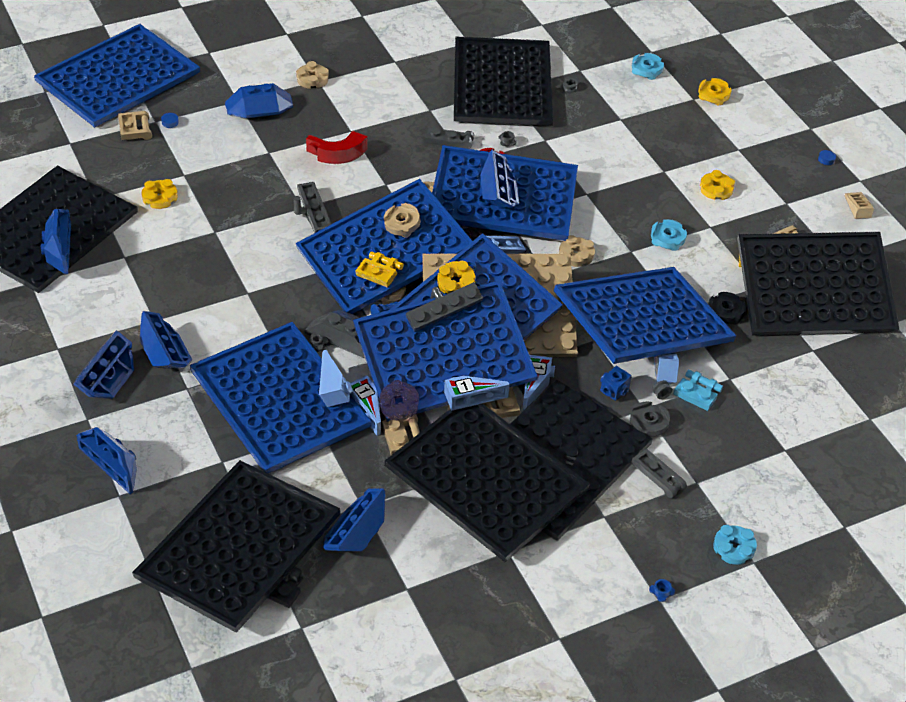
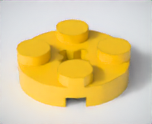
M711 78V81L703 80L699 85V99L719 106L723 105L730 98L732 89L728 87L726 81L718 78Z
M713 170L712 173L705 174L701 178L700 191L710 199L715 200L716 197H721V200H725L732 196L735 181L729 176L722 174L721 171Z
M170 179L147 181L144 183V188L141 192L143 202L150 204L151 208L155 209L167 208L171 206V202L176 201L178 198L177 188Z
M466 261L449 262L439 268L437 283L439 289L444 294H449L475 282V273ZM453 277H460L459 282L451 279Z

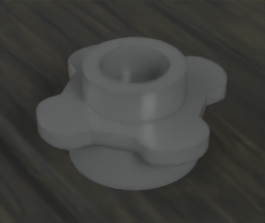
M504 131L498 137L501 140L500 145L502 146L516 145L515 135L511 131Z
M313 333L310 340L307 341L316 352H321L324 350L325 344L328 343V338Z

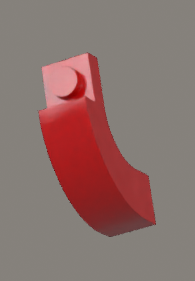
M352 131L345 139L330 142L309 135L306 138V152L317 155L319 162L328 164L347 163L365 153L368 136Z

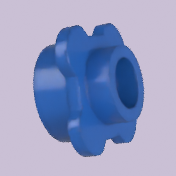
M659 579L655 582V585L649 587V592L656 595L658 601L665 602L667 597L675 594V589L672 588L669 581Z

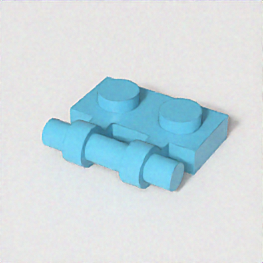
M687 370L685 376L691 380L682 378L674 389L673 395L708 411L718 395L712 391L715 390L720 393L723 385L718 384L717 380L701 376L702 373ZM697 383H700V384L705 385V386H707V387L704 388V387L698 385Z

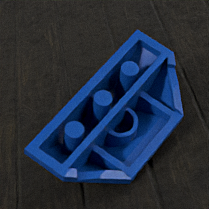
M274 83L240 87L225 101L227 115L252 118L281 114L289 108H293V102L289 93Z
M491 150L480 174L483 199L496 206L517 207L519 199L514 174L507 164L506 157Z
M54 209L45 224V231H42V241L44 244H41V253L45 255L48 264L62 273L68 274L71 234L69 210Z
M143 311L141 314L140 343L152 366L168 369L185 368L191 363L192 358L180 335L169 323L163 320L160 313Z
M116 330L86 365L73 385L88 397L112 399L134 371L131 350L132 342Z
M98 427L77 434L79 449L125 491L132 494L137 471L135 454L131 450H127L118 438L115 439Z
M367 489L363 496L356 499L324 537V549L331 551H363L384 523L385 490Z

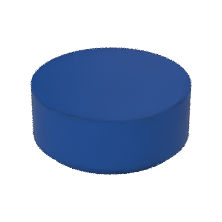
M166 113L161 117L162 125L166 128H174L179 123L178 116L174 113Z
M828 150L821 151L818 157L819 162L824 165H832L836 159V155Z

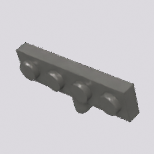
M315 182L297 184L300 196H294V213L296 215L307 213L314 233L331 225Z
M475 282L444 296L439 288L434 287L430 299L435 298V300L406 312V318L415 332L482 302L483 296Z

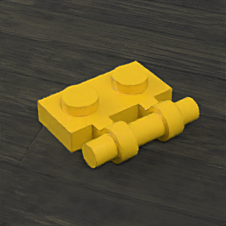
M371 251L369 258L372 260L364 258L355 272L356 276L388 288L397 276L396 269L402 270L404 263L399 262L398 259L393 257H385L380 252L375 253Z

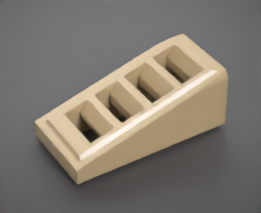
M862 192L845 193L844 196L855 219L872 217L874 208Z

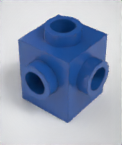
M616 365L611 371L604 373L601 377L600 391L616 401L621 395L624 396L628 392L632 375Z

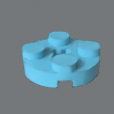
M645 53L644 56L638 54L632 60V73L654 80L656 76L663 72L664 62L662 63L661 58L655 54Z
M666 219L663 220V223L659 224L656 222L651 230L652 244L677 251L685 243L687 231L686 229L684 231L681 223L674 220Z
M723 525L716 533L713 547L716 554L718 552L722 556L721 559L723 561L740 565L754 557L757 543L752 530L740 526ZM732 542L739 544L737 548L733 547Z

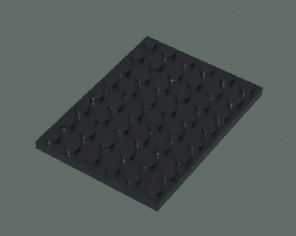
M455 36L454 121L553 126L550 42L546 40Z
M57 165L0 208V272L40 293L63 274L48 264L45 255L41 253V244H44L42 241V231H45V224L54 209L69 210L71 220L70 268L138 212L137 206Z
M881 232L738 234L737 242L752 336L898 332L900 329Z
M559 380L551 384L510 423L590 484L589 490L542 530L556 541L631 466L632 458L648 448L653 440L647 434ZM567 455L569 457H575L576 460H570L565 458L564 456ZM565 461L571 462L573 465L566 464Z
M483 403L452 411L449 409L384 461L385 467L504 562L509 560L589 490L590 487L587 481Z
M239 460L141 562L132 574L135 579L237 633L341 514L340 508Z

